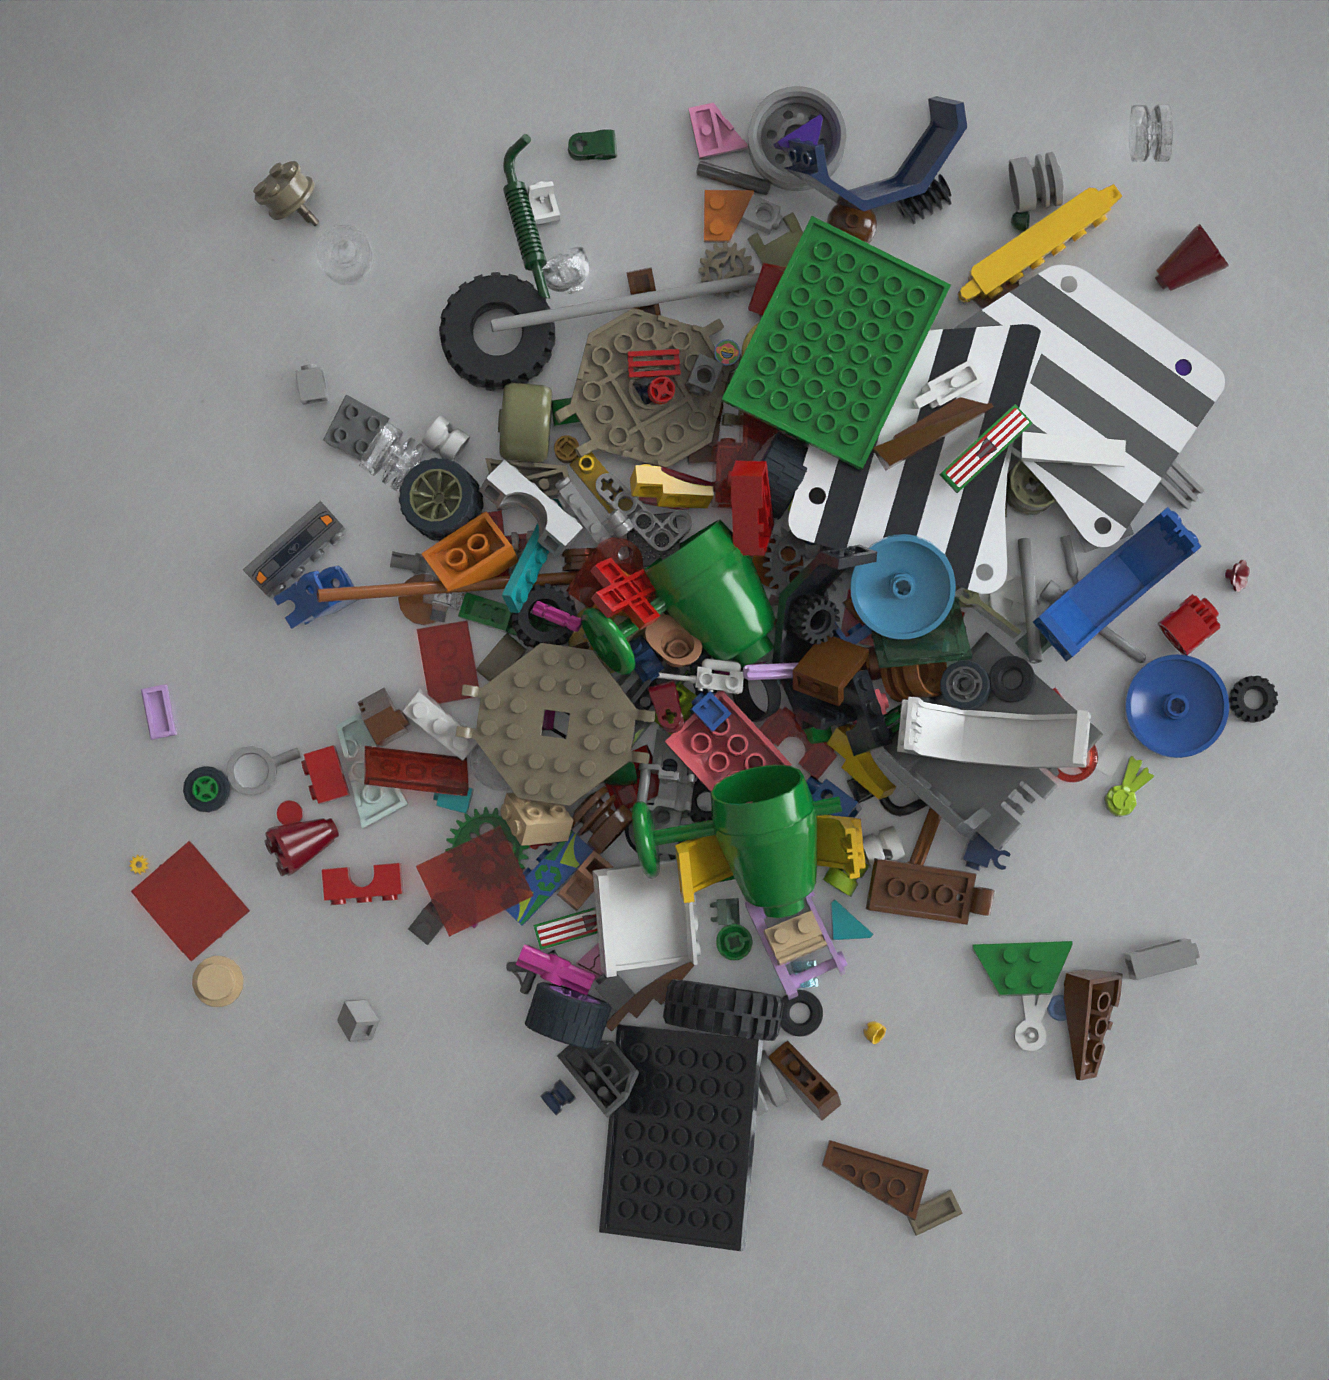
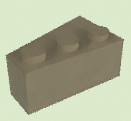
M485 458L489 475L504 460ZM507 461L510 465L515 466L530 482L536 484L539 490L547 497L552 499L557 498L561 494L555 484L564 477L568 476L569 478L567 466ZM512 504L501 507L496 506L498 511L519 507Z

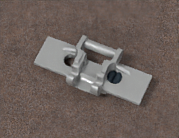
M658 729L652 764H639L641 773L636 801H643L647 804L651 773L659 775L658 798H655L654 805H648L655 830L681 825L683 813L691 812L693 787L696 777L694 774H688V767L664 742L671 735L665 730ZM667 811L670 814V820L667 824L661 825L657 823L656 816L659 812ZM678 842L658 845L659 854L676 856L675 845Z

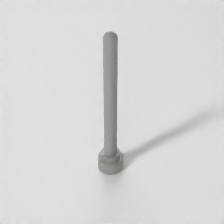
M1051 580L1039 597L1046 602L1051 601L1054 603L1063 594L1062 590L1059 589L1060 586ZM1107 626L1099 632L1100 635L1137 662L1142 663L1146 660V655Z

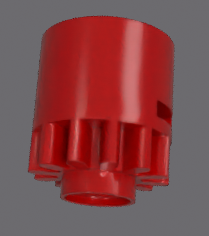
M1193 594L1158 622L1160 630L1169 642L1182 655L1186 656L1221 628L1220 623L1217 621L1219 613L1212 603L1206 598L1200 601Z

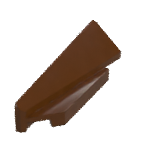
M959 397L896 434L893 440L877 445L872 449L885 471L988 412L994 406L992 403L986 404Z

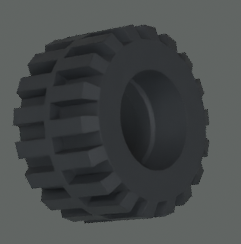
M545 583L543 586L539 584L534 585L520 612L512 613V626L516 636L524 642L525 646H530L533 649L540 643L559 646L566 644L574 631L568 629L567 626L563 627L560 625L552 631H538L530 624L529 614L535 603L540 601L569 613L570 616L577 617L574 600H571L570 595L566 591L563 592L561 587L557 585L556 587L550 586L548 583Z

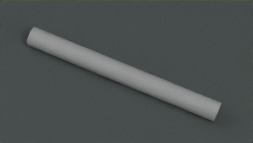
M1021 538L1018 540L1029 662L1035 664L1042 662L1040 631L1033 624V621L1038 617L1032 548L1030 538Z

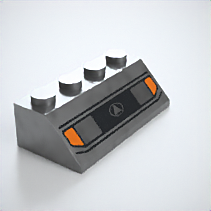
M319 501L249 563L243 571L268 597L272 594L276 596L286 588L284 584L291 577L296 579L306 570L303 566L310 560L313 562L317 561L325 553L323 549L329 543L334 545L344 536L342 532L345 528L327 507Z

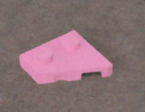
M714 103L688 108L699 159L748 148L745 140L738 135L734 127L724 118Z

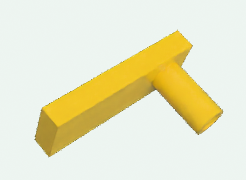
M591 452L580 459L578 457L569 464L609 514L614 511L597 493L596 480L600 475L609 472ZM604 481L602 483V491L608 489L614 496L610 500L614 501L618 494L612 488L613 482L606 483ZM628 498L620 500L618 507L623 511H628L633 506V502Z

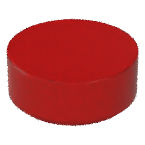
M284 801L277 809V818L283 825L298 823L303 818V809L295 801Z

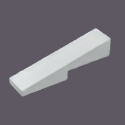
M1022 432L1021 461L1125 467L1126 440Z

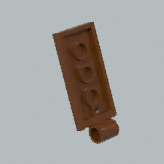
M874 858L866 909L968 925L970 912L985 916L991 915L995 890L976 887V873ZM960 894V898L957 900L956 896Z

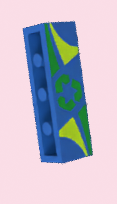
M573 830L570 832L568 841L555 842L557 845L551 851L546 848L536 859L539 864L533 870L528 867L518 877L521 882L515 889L510 886L500 896L503 899L500 905L521 926L536 913L594 851Z

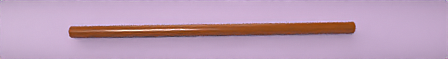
M590 570L538 574L537 581L532 587L536 584L543 586L545 583L550 584V586L577 584L575 576ZM511 576L492 577L451 591H447L441 581L317 589V601L330 602L505 589Z

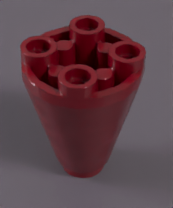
M322 818L271 827L265 833L267 839L264 842L270 854L274 853L278 860L275 864L281 876H290L333 843L334 839L339 837V833L331 818L327 820Z

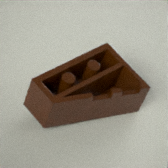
M385 687L357 702L363 721L377 745L383 747L409 733L407 726L410 723L402 710L396 709Z

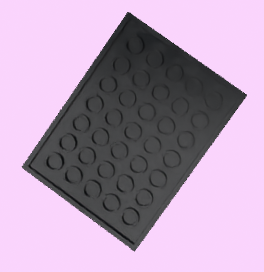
M618 1024L616 1046L637 1069L639 1074L627 1100L609 1116L599 1232L733 1251H745L763 1040Z

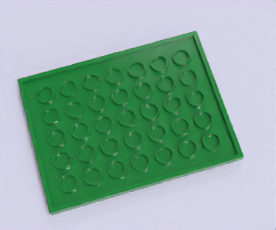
M811 216L721 401L862 470L951 284Z

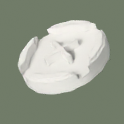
M1019 575L1006 576L1003 585L998 590L989 594V606L1015 626L1026 624L1022 579ZM1035 586L1038 610L1041 598L1039 597L1040 594L1038 588Z

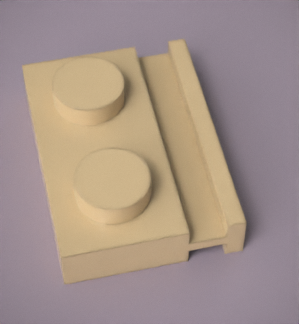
M812 910L765 929L763 932L773 955L776 957L778 966L827 946Z

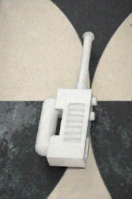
M713 659L703 660L702 667L697 668V676L659 673L660 676L657 677L695 683V688H698V691L708 689V692L719 690L734 694L742 693L744 680L743 672H740L741 665L739 663ZM712 670L730 672V675L713 674Z

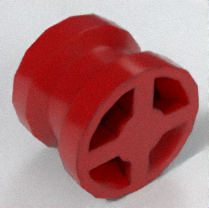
M658 377L649 385L647 390L648 397L654 404H666L675 394V385L667 377Z

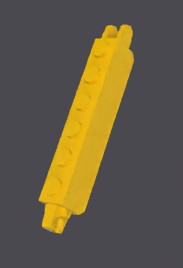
M1113 184L1100 191L1096 188H1087L974 265L968 274L969 282L962 286L957 294L959 300L963 304H967V302L974 300L978 296L982 300L987 296L991 299L996 297L1003 291L1002 286L1009 281L1012 285L1024 277L1023 272L1030 267L1032 270L1037 269L1045 263L1043 258L1052 253L1053 256H1056L1066 248L1065 243L1071 239L1076 242L1085 236L1087 228L1092 225L1097 228L1108 220L1106 215L1110 212V208L1122 198L1117 187Z

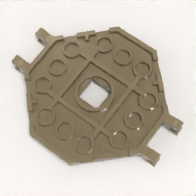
M632 308L590 332L584 348L571 402L554 414L558 423L575 414L587 433L590 441L574 450L579 459L594 450H600L647 464L668 468L710 444L729 373L737 369L742 356L740 355L735 364L722 366L713 391L709 396L704 394V397L695 395L689 391L690 387L685 386L695 359L699 354L716 360L714 354L715 346L709 337L724 328L720 318L705 327H700ZM679 349L681 375L667 376L675 385L674 396L666 404L658 405L651 402L645 405L633 386V383L642 378L628 377L627 352ZM673 356L633 358V361L673 360ZM674 365L633 368L634 372L674 370ZM697 372V379L701 383L709 382L710 378L707 372Z
M540 643L485 686L463 685L462 695L480 698L476 729L457 726L455 736L475 739L512 791L520 799L571 806L627 763L648 764L650 754L631 750L636 720L654 723L656 712L636 709L593 650ZM545 710L570 713L566 739L542 736Z

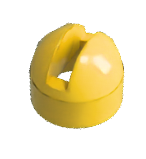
M871 1021L866 1024L868 1029H863V1033L868 1041L877 1044L884 1037L886 1027L876 1021Z

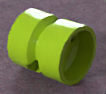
M866 863V868L859 869L860 878H863L869 868V865ZM830 867L822 880L851 897L858 886L856 881L858 878L850 879L846 873L842 872L844 869Z

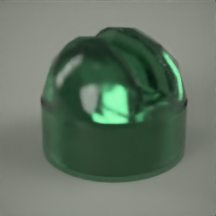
M1016 211L1010 221L1012 227L1019 231L1029 229L1030 212L1018 213Z

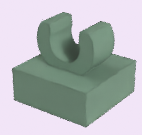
M739 898L717 899V902L710 904V907L717 908L718 913L717 917L710 918L712 922H718V925L740 924Z

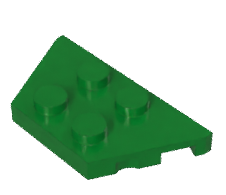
M1072 941L973 944L972 950L977 955L983 970L993 983V987L999 997L1051 995L1073 943Z

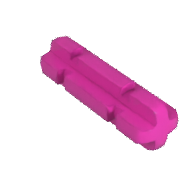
M537 601L533 607L532 613L536 616L545 617L546 620L563 627L567 626L568 629L578 632L581 628V619L576 616H570L569 613L552 606L548 607L547 604Z

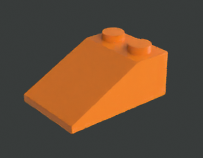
M486 511L421 553L447 591L498 576L519 561L512 545Z

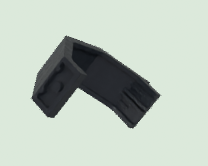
M860 544L822 551L781 591L777 611L773 664L799 663L815 644H811L796 636V633L791 630L793 626L790 625V620H794V618L790 614L791 612H796V609L793 608L795 604H801L798 600L800 598L806 599L805 595L807 594L813 596V593L824 597L825 591L848 567L874 563L877 561L878 552ZM817 611L811 618L810 627L814 626L818 621L820 611ZM793 678L780 679L802 730L808 728L827 730L830 726H844L848 722L857 720L856 712L851 706L843 705L837 707L831 703L794 690Z

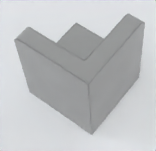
M367 1000L344 1001L337 1019L349 1042L372 1040L379 1023L378 1017Z

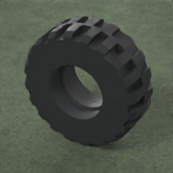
M491 272V275L483 276L482 274L475 276L474 280L469 283L465 281L459 286V290L448 298V304L442 310L440 317L439 336L445 357L458 376L464 378L475 387L480 386L488 391H495V389H504L510 383L527 384L531 378L537 377L543 371L542 368L549 362L553 346L555 345L554 322L522 327L519 344L514 350L504 355L485 353L477 346L473 335L477 319L489 310L505 309L514 315L551 309L546 302V298L539 296L533 284L527 280L518 279V276L513 274L507 276L501 275L500 272Z
M672 979L667 986L663 1018L665 1024L736 1037L774 1041L779 1035L784 1003L781 996Z

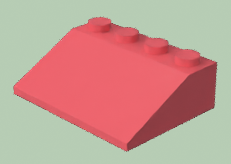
M718 691L715 697L730 711L731 715L713 732L693 714L684 723L680 731L673 733L664 741L710 792L722 779L742 770L757 766L792 765L724 691Z

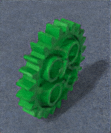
M484 807L483 814H479L478 810L474 809V817L472 818L468 814H464L466 819L464 823L456 820L460 828L458 830L450 829L455 837L446 839L447 842L453 844L451 848L445 849V852L453 854V857L449 858L447 862L456 863V866L451 871L453 873L461 871L458 879L461 881L467 877L468 887L477 882V890H480L483 884H486L488 891H491L492 884H496L498 889H501V881L503 880L510 885L509 877L511 875L516 878L519 877L515 870L517 868L525 869L524 865L520 863L521 860L529 859L527 855L522 853L524 850L530 849V846H521L517 838L512 834L507 822L502 816H498V808H495L492 814H489L487 807ZM484 824H491L494 827V833L491 837L484 838L480 835V828ZM475 833L486 845L493 843L492 850L505 861V865H501L489 853L483 855V848L470 837V834ZM504 841H509L513 844V851L509 855H502L499 852V845ZM467 843L476 845V853L471 857L464 856L462 852L463 846ZM487 860L493 861L496 866L491 874H484L481 870V865Z

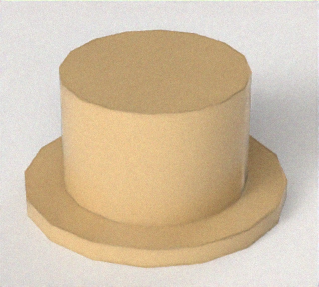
M212 956L204 959L196 967L192 979L195 995L201 1002L211 1007H223L233 1003L239 997L244 983L241 968L235 961L225 956Z

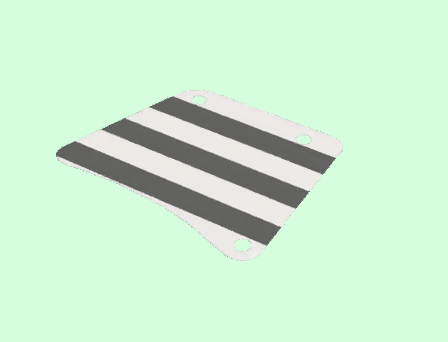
M1055 265L1035 275L955 328L1030 324L1041 330L1044 338L1043 350L1021 407V411L1033 423L1024 432L1126 440L1125 467L1072 465V463L1022 461L1051 492L1082 536L1089 543L1097 547H1108L1118 542L1223 392L1225 378L1221 369L1212 361L1087 271L1071 265ZM1071 276L1075 278L1077 288L1074 292L1067 293L1061 289L1060 282L1064 277ZM1180 359H1186L1192 365L1191 373L1186 376L1179 375L1175 370V364ZM1022 434L1014 440L1012 453L1020 460ZM1100 517H1105L1111 522V530L1107 534H1100L1095 530L1094 523Z

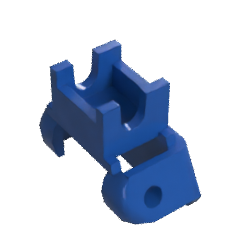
M338 565L323 569L321 572L312 571L306 573L298 582L293 583L289 588L273 597L277 606L288 600L294 602V611L285 617L291 629L301 623L307 625L316 618L336 613L358 601H317V589L337 588L333 585L335 578L340 582L338 588L355 587L343 568Z

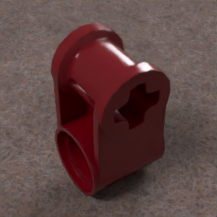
M674 680L648 687L658 721L662 728L669 733L680 731L684 725V718ZM673 714L675 717L673 718L674 723L669 724L667 721L669 720L668 716Z

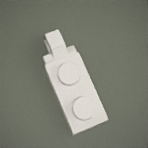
M970 359L925 384L926 386L921 388L923 395L914 399L912 403L916 409L928 403L931 409L981 384L984 380L974 362Z

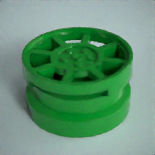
M739 924L723 927L716 938V946L719 953L729 960L743 959L749 954L753 944L750 932Z

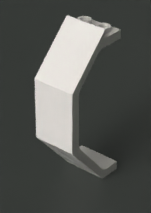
M909 697L908 700H902L897 752L962 763L1022 768L1086 767L1091 714L1089 711L1077 710V714L1047 715L960 710L958 708L926 703L918 697Z

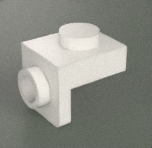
M540 181L528 186V197L536 225L560 220V213L554 196L553 182Z

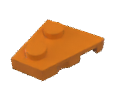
M705 190L704 242L723 243L727 241L729 243L754 194V190Z

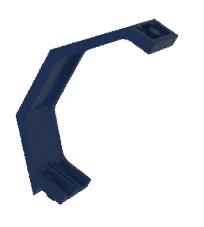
M938 96L928 99L930 124L896 174L890 178L847 190L829 177L824 144L815 145L813 141L807 140L803 142L800 141V138L788 140L790 148L788 155L792 166L785 167L784 169L835 203L861 211H867L925 193L967 129L964 102Z

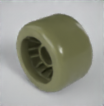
M510 383L504 387L502 409H499L498 432H500L499 453L503 459L543 462L548 458L552 415V389L550 387L522 383Z

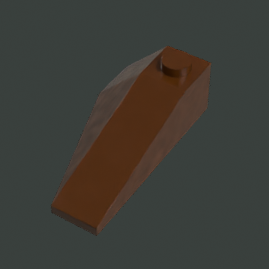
M1078 970L1066 973L1063 999L1076 1080L1081 1081L1097 1077L1105 1051L1104 1036L1106 1031L1112 1028L1113 1022L1109 1021L1113 1007H1118L1121 997L1122 973Z

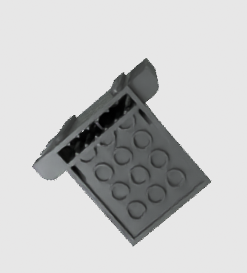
M985 632L963 658L978 663L989 676L991 667L999 659L1014 655L989 633ZM1015 669L1006 671L1002 677V683L1008 689L1017 688L1022 681L1020 672ZM1036 674L1034 688L1026 699L1019 702H1005L1000 700L991 691L988 700L981 707L975 709L976 711L1026 715L1077 714L1075 708ZM960 683V691H969L972 687V683L966 689L963 688L962 684ZM942 694L929 697L937 705L952 707ZM1091 722L1088 751L1103 736L1102 732ZM899 730L891 738L892 744L883 747L889 754L883 751L877 758L879 762L955 830L971 841H974L981 835L998 851L1003 848L1022 826L1018 820L1004 809L1006 804L1022 816L1025 811L1018 803L1012 800L1015 794L1019 792L1027 802L1033 803L1036 800L1022 788L1023 785L1026 783L1044 800L1058 786L1039 768L962 763L897 752ZM1046 768L1055 777L1060 773L1057 768Z

